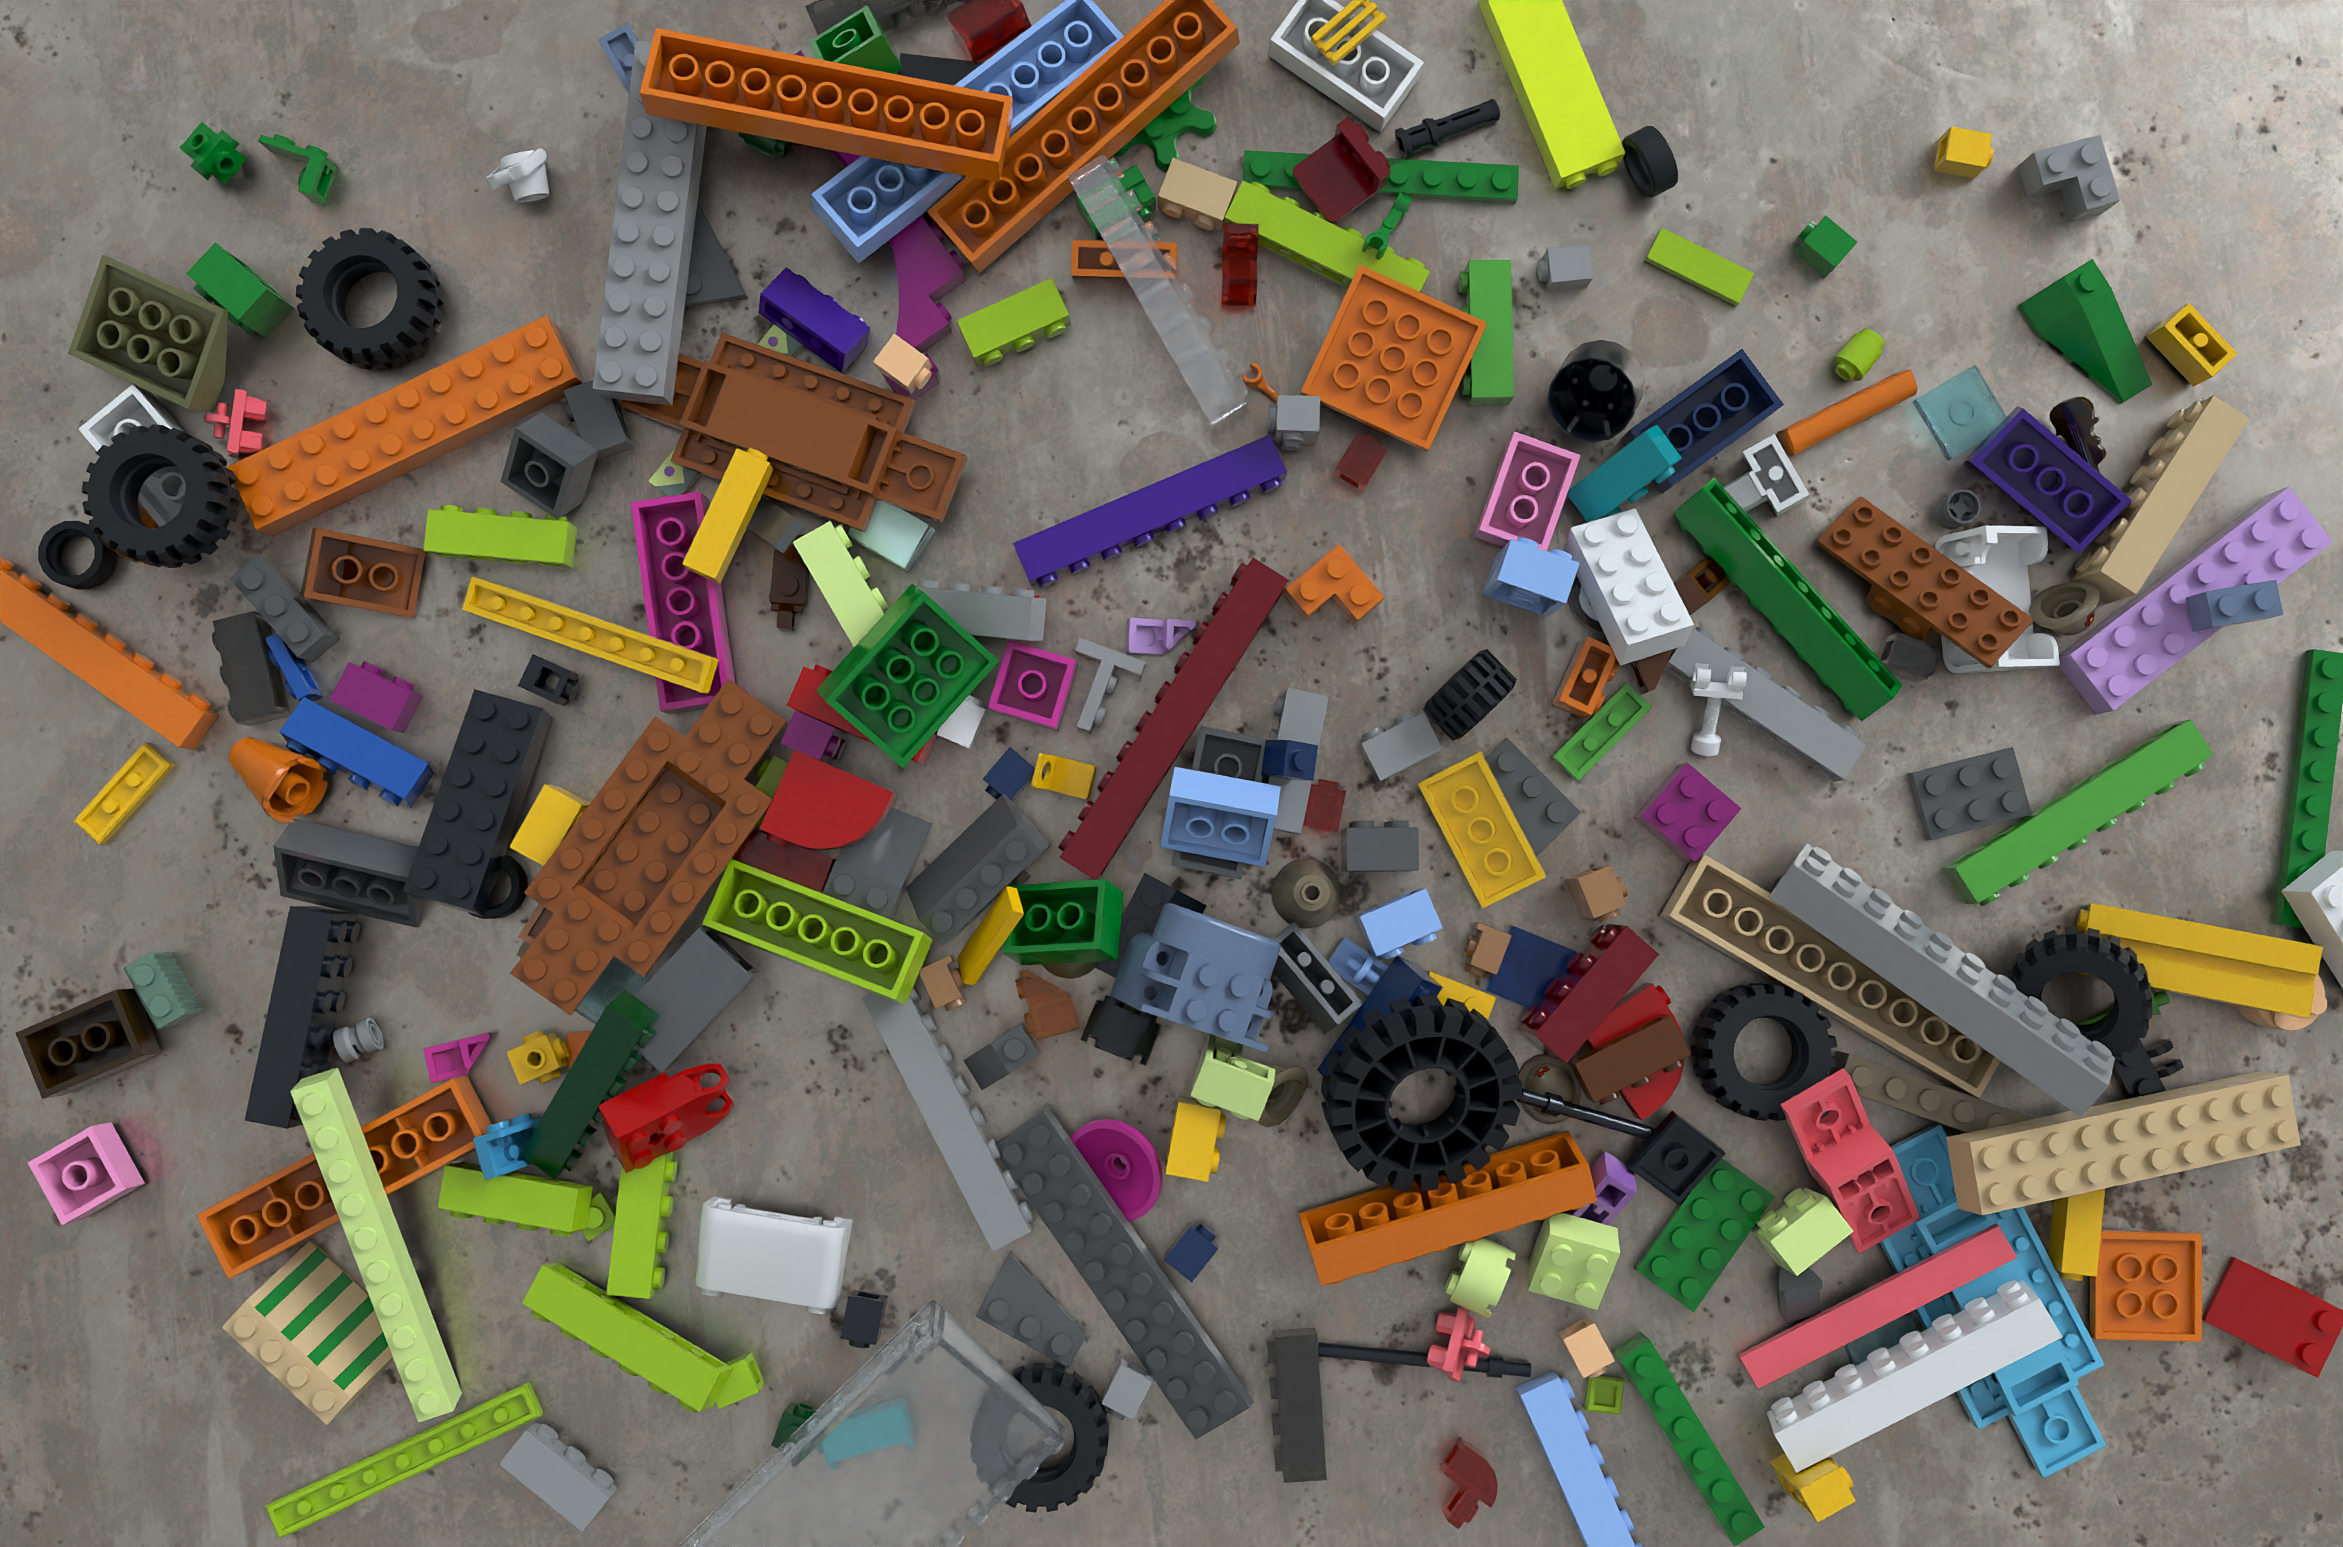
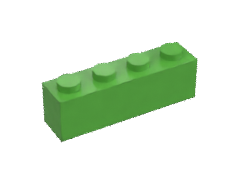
M1469 260L1465 270L1459 273V292L1465 293V306H1460V311L1487 322V325L1467 366V374H1464L1461 379L1462 395H1467V405H1509L1514 398L1511 260Z

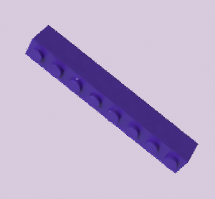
M1270 434L1016 541L1013 545L1030 585L1038 584L1039 588H1043L1059 580L1057 575L1069 570L1071 574H1077L1091 567L1089 562L1102 557L1104 561L1121 555L1123 553L1121 548L1133 543L1135 547L1146 545L1155 539L1154 534L1166 530L1168 534L1179 531L1187 526L1185 521L1198 516L1199 520L1212 517L1219 512L1217 508L1230 503L1234 507L1245 503L1251 499L1249 494L1261 489L1263 493L1271 492L1283 485L1281 481L1286 479L1287 470Z

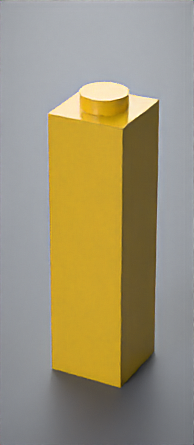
M736 448L682 563L687 570L721 584L774 471L771 464L767 462V455L753 448H748L747 452Z
M2105 1188L2053 1201L2048 1256L2054 1268L2060 1272L2061 1278L2083 1281V1275L2097 1277Z

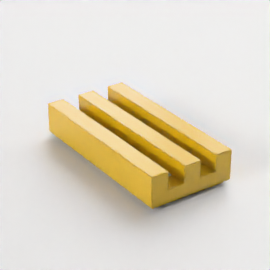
M1353 0L1313 34L1311 42L1335 66L1384 24L1387 16L1377 10L1378 6L1374 2L1371 3L1369 0ZM1359 8H1364V10H1362L1357 16H1355L1350 22H1348L1327 42L1323 43L1322 40H1324L1330 33H1332L1337 27H1339ZM1371 16L1373 18L1369 24L1333 54L1330 49L1367 17Z

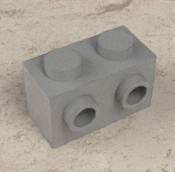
M1278 395L1276 405L1269 406L1267 434H1273L1275 445H1281L1283 450L1295 451L1301 450L1302 446H1315L1320 426V396Z

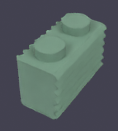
M169 951L150 952L123 968L157 1030L178 1027L202 1013L204 1007L199 1006L200 1001L196 1000L197 995L193 994L194 989L189 988L190 983L186 982L187 977L182 976L184 971L179 970L180 965L176 964L177 959L172 958L173 952Z

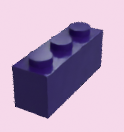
M787 267L760 293L758 313L839 372L843 373L867 347L870 327L866 325L864 320L846 311L838 305L833 297L824 295L813 287L805 277L799 274L796 275Z

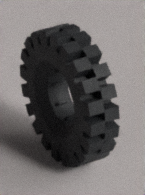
M1419 996L1417 1007H1412L1407 997L1391 1001L1389 1004L1392 1014L1383 1017L1377 1007L1362 1017L1368 1026L1364 1031L1361 1032L1352 1025L1340 1038L1346 1048L1344 1052L1333 1049L1326 1063L1332 1075H1323L1321 1093L1325 1102L1321 1104L1324 1117L1340 1151L1343 1152L1348 1163L1357 1172L1362 1169L1368 1180L1382 1186L1387 1179L1392 1189L1408 1192L1410 1191L1412 1181L1415 1180L1421 1192L1439 1189L1438 1176L1444 1174L1450 1184H1455L1467 1178L1462 1167L1464 1164L1469 1162L1477 1171L1491 1161L1485 1150L1488 1145L1501 1151L1510 1138L1503 1125L1516 1126L1520 1109L1514 1101L1522 1099V1082L1516 1075L1520 1071L1515 1057L1494 1026L1492 1027L1489 1021L1474 1008L1470 1012L1464 1003L1447 998L1443 1006L1437 996ZM1433 1068L1444 1070L1449 1077L1452 1075L1456 1076L1455 1097L1449 1108L1438 1118L1427 1123L1410 1125L1401 1123L1398 1117L1393 1119L1389 1115V1108L1392 1107L1390 1099L1393 1091L1410 1074Z

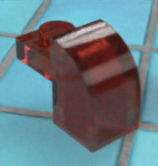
M1223 223L1221 305L1256 306L1259 224Z
M1459 1436L1440 1464L1444 1475L1460 1485L1442 1511L1447 1522L1457 1529L1464 1522L1469 1523L1473 1519L1479 1507L1477 1504L1479 1500L1491 1508L1495 1502L1498 1488L1495 1472L1487 1458L1479 1449Z

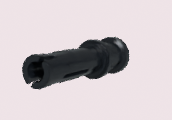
M1490 99L1479 105L1437 120L1433 118L1423 119L1422 124L1406 130L1398 128L1395 130V139L1399 152L1404 159L1411 158L1412 153L1428 147L1431 149L1438 148L1442 140L1500 120L1499 106L1495 99Z

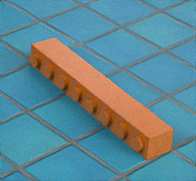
M0 556L1 623L177 747L191 750L196 749L219 717V715L209 709L211 706L209 701L198 694L192 693L189 695L180 689L183 684L178 679L167 673H163V675L157 673L152 669L155 664L151 660L138 653H135L134 656L124 649L127 645L125 642L110 633L103 635L96 630L98 624L94 620L81 613L76 616L68 610L70 604L52 593L48 596L39 590L42 586L41 583L23 573L19 576L11 570L14 565Z

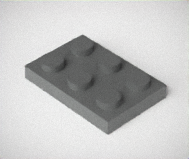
M2013 747L1908 773L1926 841L2032 815Z

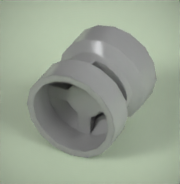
M371 1017L358 1021L355 1027L349 1028L346 1026L335 1030L333 1033L335 1048L341 1059L346 1063L359 1059L361 1054L365 1052L372 1054L382 1050L384 1047L382 1033L377 1023Z

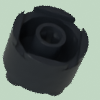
M1105 995L1103 1001L1096 1000L1080 1040L1087 1043L1088 1038L1091 1037L1096 1040L1094 1047L1129 1061L1136 1055L1141 1057L1139 1064L1146 1066L1162 1027L1156 1023L1158 1016L1140 1010L1133 1013L1123 1009L1124 1002Z

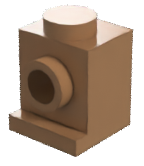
M1474 922L1472 929L1478 932L1476 937L1473 935L1469 937L1463 955L1468 956L1465 963L1467 964L1465 971L1482 978L1486 977L1487 972L1497 975L1512 935L1483 923Z
M953 954L922 968L919 972L935 1009L944 1005L946 1011H949L966 1003L962 991L966 984L962 982L960 970L958 968L952 970L950 963L956 961Z

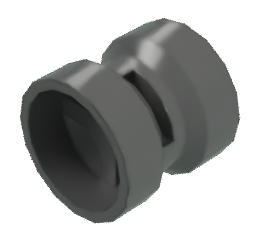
M1959 489L1938 501L1934 509L1935 518L1942 527L1957 529L1974 521L1979 516L1981 502L1973 491Z

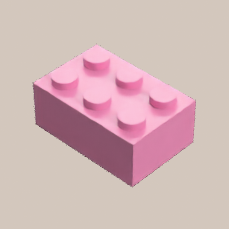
M1514 431L1507 441L1474 537L1500 547H1504L1511 539L1517 541L1518 537H1523L1537 542V548L1547 551L1581 455Z

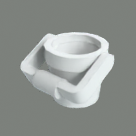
M542 148L504 156L499 160L500 166L485 178L493 190L509 184L514 200L517 203L534 202L547 198L550 195L546 172L547 155Z

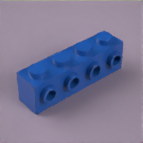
M305 697L302 698L279 731L287 741L285 746L289 750L304 756L308 753L318 759L317 762L331 773L336 774L338 770L349 775L348 780L352 784L363 790H367L369 786L381 792L379 795L381 799L395 807L402 803L412 808L434 774L427 762Z

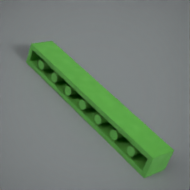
M2191 719L2174 722L2031 812L2032 815L2023 817L1948 864L1943 870L1965 904L1979 903L1980 906L1989 904L2000 896L1998 891L2005 886L2015 887L2029 878L2027 873L2037 866L2039 869L2053 864L2059 859L2056 855L2066 848L2069 851L2076 849L2088 841L2086 835L2094 830H2097V832L2104 831L2116 824L2117 820L2115 817L2126 811L2129 814L2145 806L2146 801L2144 799L2153 793L2160 795L2172 789L2176 785L2175 779L2183 774L2185 777L2199 772L2205 767L2203 762L2214 754Z

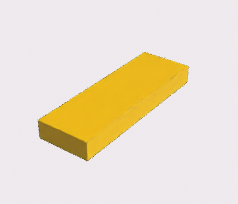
M144 742L73 822L98 844L105 845L171 772L175 765L151 743Z
M1006 886L957 957L963 984L974 986L1024 915L1017 888Z

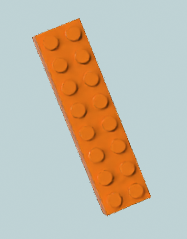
M464 1075L453 1078L362 1126L361 1130L388 1197L476 1150L473 1138L487 1134L486 1127L492 1125L468 1076ZM314 1152L196 1215L228 1279L261 1265L340 1222Z
M1564 1131L1490 1154L1491 1161L1479 1171L1468 1162L1462 1166L1467 1178L1455 1184H1450L1443 1174L1438 1176L1439 1189L1421 1192L1418 1184L1413 1180L1409 1192L1394 1190L1389 1185L1298 1213L1320 1285L1338 1284L1353 1276L1363 1273H1374L1380 1268L1392 1264L1406 1263L1418 1256L1431 1252H1442L1457 1244L1477 1241L1483 1238V1236L1500 1231H1510L1519 1225L1535 1220H1546L1552 1215L1568 1210H1578L1587 1204L1597 1202L1589 1164L1569 1131Z

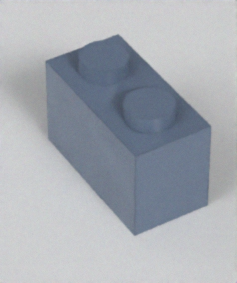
M2276 580L2206 591L2186 597L2193 632L2255 622L2283 615Z

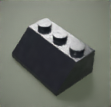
M1144 873L1121 917L1118 961L1098 962L1096 968L1116 978L1128 943L1136 934H1153L1164 904L1172 903L1203 914L1207 905Z

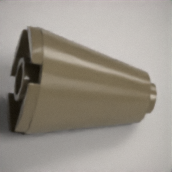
M1309 858L1294 860L1278 872L1273 882L1271 891L1272 901L1277 913L1287 923L1295 922L1299 928H1314L1323 925L1334 916L1341 902L1339 879L1335 872L1321 861ZM1309 886H1314L1317 892L1316 898L1313 900H1309L1305 895V890Z

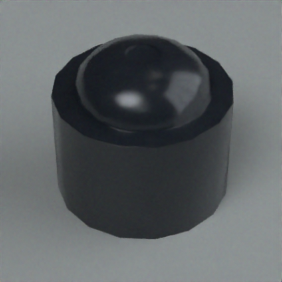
M1596 340L1581 344L1568 354L1550 383L1547 402L1551 417L1561 431L1576 440L1592 443L1610 440L1624 431L1642 399L1645 385L1642 365L1630 350L1617 342Z

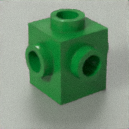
M203 122L198 125L179 147L194 160L190 166L207 180L213 175L224 185L231 177L238 173L240 166L247 159L236 150L239 143L222 129L216 134Z

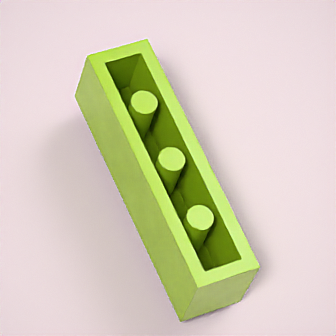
M441 505V510L428 509L423 551L433 556L573 569L577 527L567 522V517L565 516L557 520L550 514H545V519H534L531 513L511 511L510 516L497 515L496 510L487 508H476L475 513L462 512V507L453 505Z
M667 1152L653 1159L648 1166L634 1169L628 1173L625 1172L621 1165L607 1295L650 1299L658 1292V1289L661 1290L663 1287L665 1268L660 1267L662 1253L665 1254L667 1252L669 1244V1232H664L666 1218H670L673 1209V1197L668 1196L670 1182L675 1181L677 1173V1161L672 1160L673 1152Z
M459 1162L448 1164L444 1167L438 1208L451 1210L450 1216L456 1218H472V1215L483 1216V1222L501 1225L505 1224V1221L517 1223L516 1228L536 1231L539 1227L549 1228L551 1235L570 1237L572 1232L586 1228L593 1186L514 1171L485 1180L480 1165Z

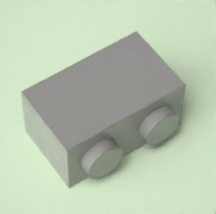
M1413 710L1394 719L1396 726L1386 731L1383 730L1382 726H1379L1363 735L1365 742L1358 745L1377 783L1443 750L1424 712L1415 716Z

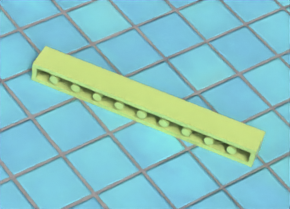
M337 1067L303 1078L290 1092L417 1421L419 1423L452 1412L462 1392L339 1069Z

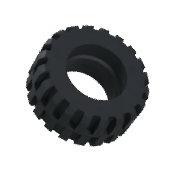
M360 228L359 234H356L353 230L349 229L340 232L341 238L337 240L330 236L322 242L325 246L322 250L318 252L314 249L308 256L312 260L308 268L302 266L299 276L303 279V284L296 286V297L303 302L297 305L299 317L305 320L304 327L309 335L314 337L319 345L348 364L353 363L361 369L371 370L374 366L379 370H389L392 368V362L403 366L410 362L408 356L414 353L419 357L426 350L422 346L426 340L429 339L433 342L438 334L433 328L435 323H442L444 315L438 309V305L444 304L443 292L437 288L441 283L437 274L430 269L431 265L402 239H397L393 234L383 230L377 233L372 228ZM377 272L391 273L395 277L397 284V298L392 311L385 319L373 326L366 328L351 327L345 314V302L350 289L357 281L369 274Z
M153 424L149 429L142 425L133 427L129 430L130 435L120 432L111 438L113 442L111 446H101L96 452L100 457L95 464L90 462L86 472L90 473V478L88 482H83L82 493L88 495V501H83L82 504L84 514L93 517V519L89 520V526L94 533L101 535V542L108 548L116 550L122 556L148 565L178 568L183 565V562L192 565L201 561V553L211 555L218 549L215 543L219 539H227L231 533L230 530L226 529L230 520L236 522L238 511L233 510V502H239V491L231 487V484L236 482L233 471L226 468L227 461L220 453L214 451L212 446L178 429H170L164 425ZM168 466H176L181 471L186 486L183 506L170 522L161 527L149 529L144 525L138 511L140 489L146 479L157 470Z
M2065 927V934L2057 935L2056 931L2052 930L2044 933L2042 941L2038 942V940L2033 939L2026 945L2025 952L2018 953L2013 961L2012 970L2008 972L2007 978L2016 985V989L2028 998L2032 996L2042 1002L2041 995L2044 986L2059 975L2070 972H2082L2100 978L2113 990L2115 998L2113 1009L2097 1022L2075 1026L2079 1029L2080 1034L2091 1042L2098 1041L2105 1045L2115 1058L2114 1064L2122 1061V1053L2124 1051L2132 1054L2139 1047L2138 1039L2145 1038L2149 1030V1019L2152 1018L2153 1010L2151 983L2148 981V973L2144 964L2137 961V954L2130 947L2122 948L2120 939L2111 934L2107 939L2100 937V930L2088 928L2087 934L2077 933V927Z
M1750 983L1747 986L1738 985L1730 988L1729 993H1721L1713 999L1715 1004L1711 1008H1704L1700 1014L1703 1021L1700 1026L1695 1025L1692 1035L1697 1036L1696 1045H1691V1056L1696 1057L1697 1065H1694L1693 1068L1696 1076L1702 1078L1704 1082L1701 1085L1707 1094L1716 1098L1715 1102L1722 1107L1755 1120H1787L1780 1104L1829 1077L1827 1076L1829 1067L1836 1068L1838 1057L1831 1056V1048L1837 1047L1836 1037L1828 1034L1827 1029L1831 1027L1827 1016H1821L1818 1013L1820 1007L1815 1002L1803 998L1802 993L1794 989L1784 988V986ZM1758 1018H1770L1781 1023L1788 1032L1792 1044V1056L1788 1068L1780 1078L1767 1085L1754 1084L1744 1079L1739 1073L1734 1059V1047L1739 1033L1749 1022Z
M1036 1363L1033 1368L1025 1369L1024 1366L1014 1369L1013 1373L1008 1377L1003 1375L983 1397L972 1427L970 1440H972L973 1446L971 1455L973 1462L978 1464L977 1474L981 1481H988L990 1484L989 1491L996 1498L1000 1494L1006 1497L1005 1504L1016 1508L1017 1503L1027 1505L1026 1512L1036 1513L1037 1507H1046V1511L1051 1512L1058 1510V1505L1063 1502L1067 1506L1076 1502L1081 1492L1086 1494L1093 1487L1094 1479L1100 1476L1104 1467L1105 1457L1107 1456L1109 1423H1107L1105 1407L1099 1402L1097 1398L1098 1393L1092 1385L1087 1387L1083 1383L1084 1378L1076 1372L1073 1375L1064 1372L1065 1367L1055 1365L1054 1369L1045 1368V1363ZM1031 1406H1047L1061 1412L1070 1421L1074 1431V1445L1069 1456L1057 1465L1044 1468L1033 1467L1020 1461L1012 1453L1007 1443V1429L1015 1414Z

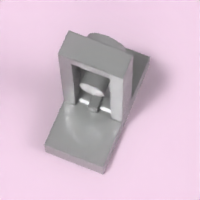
M1079 638L1075 649L1076 655L1100 663L1077 723L1079 730L1091 734L1093 726L1100 728L1105 716L1106 708L1101 707L1105 695L1112 696L1119 676L1113 674L1115 669L1142 678L1146 662Z

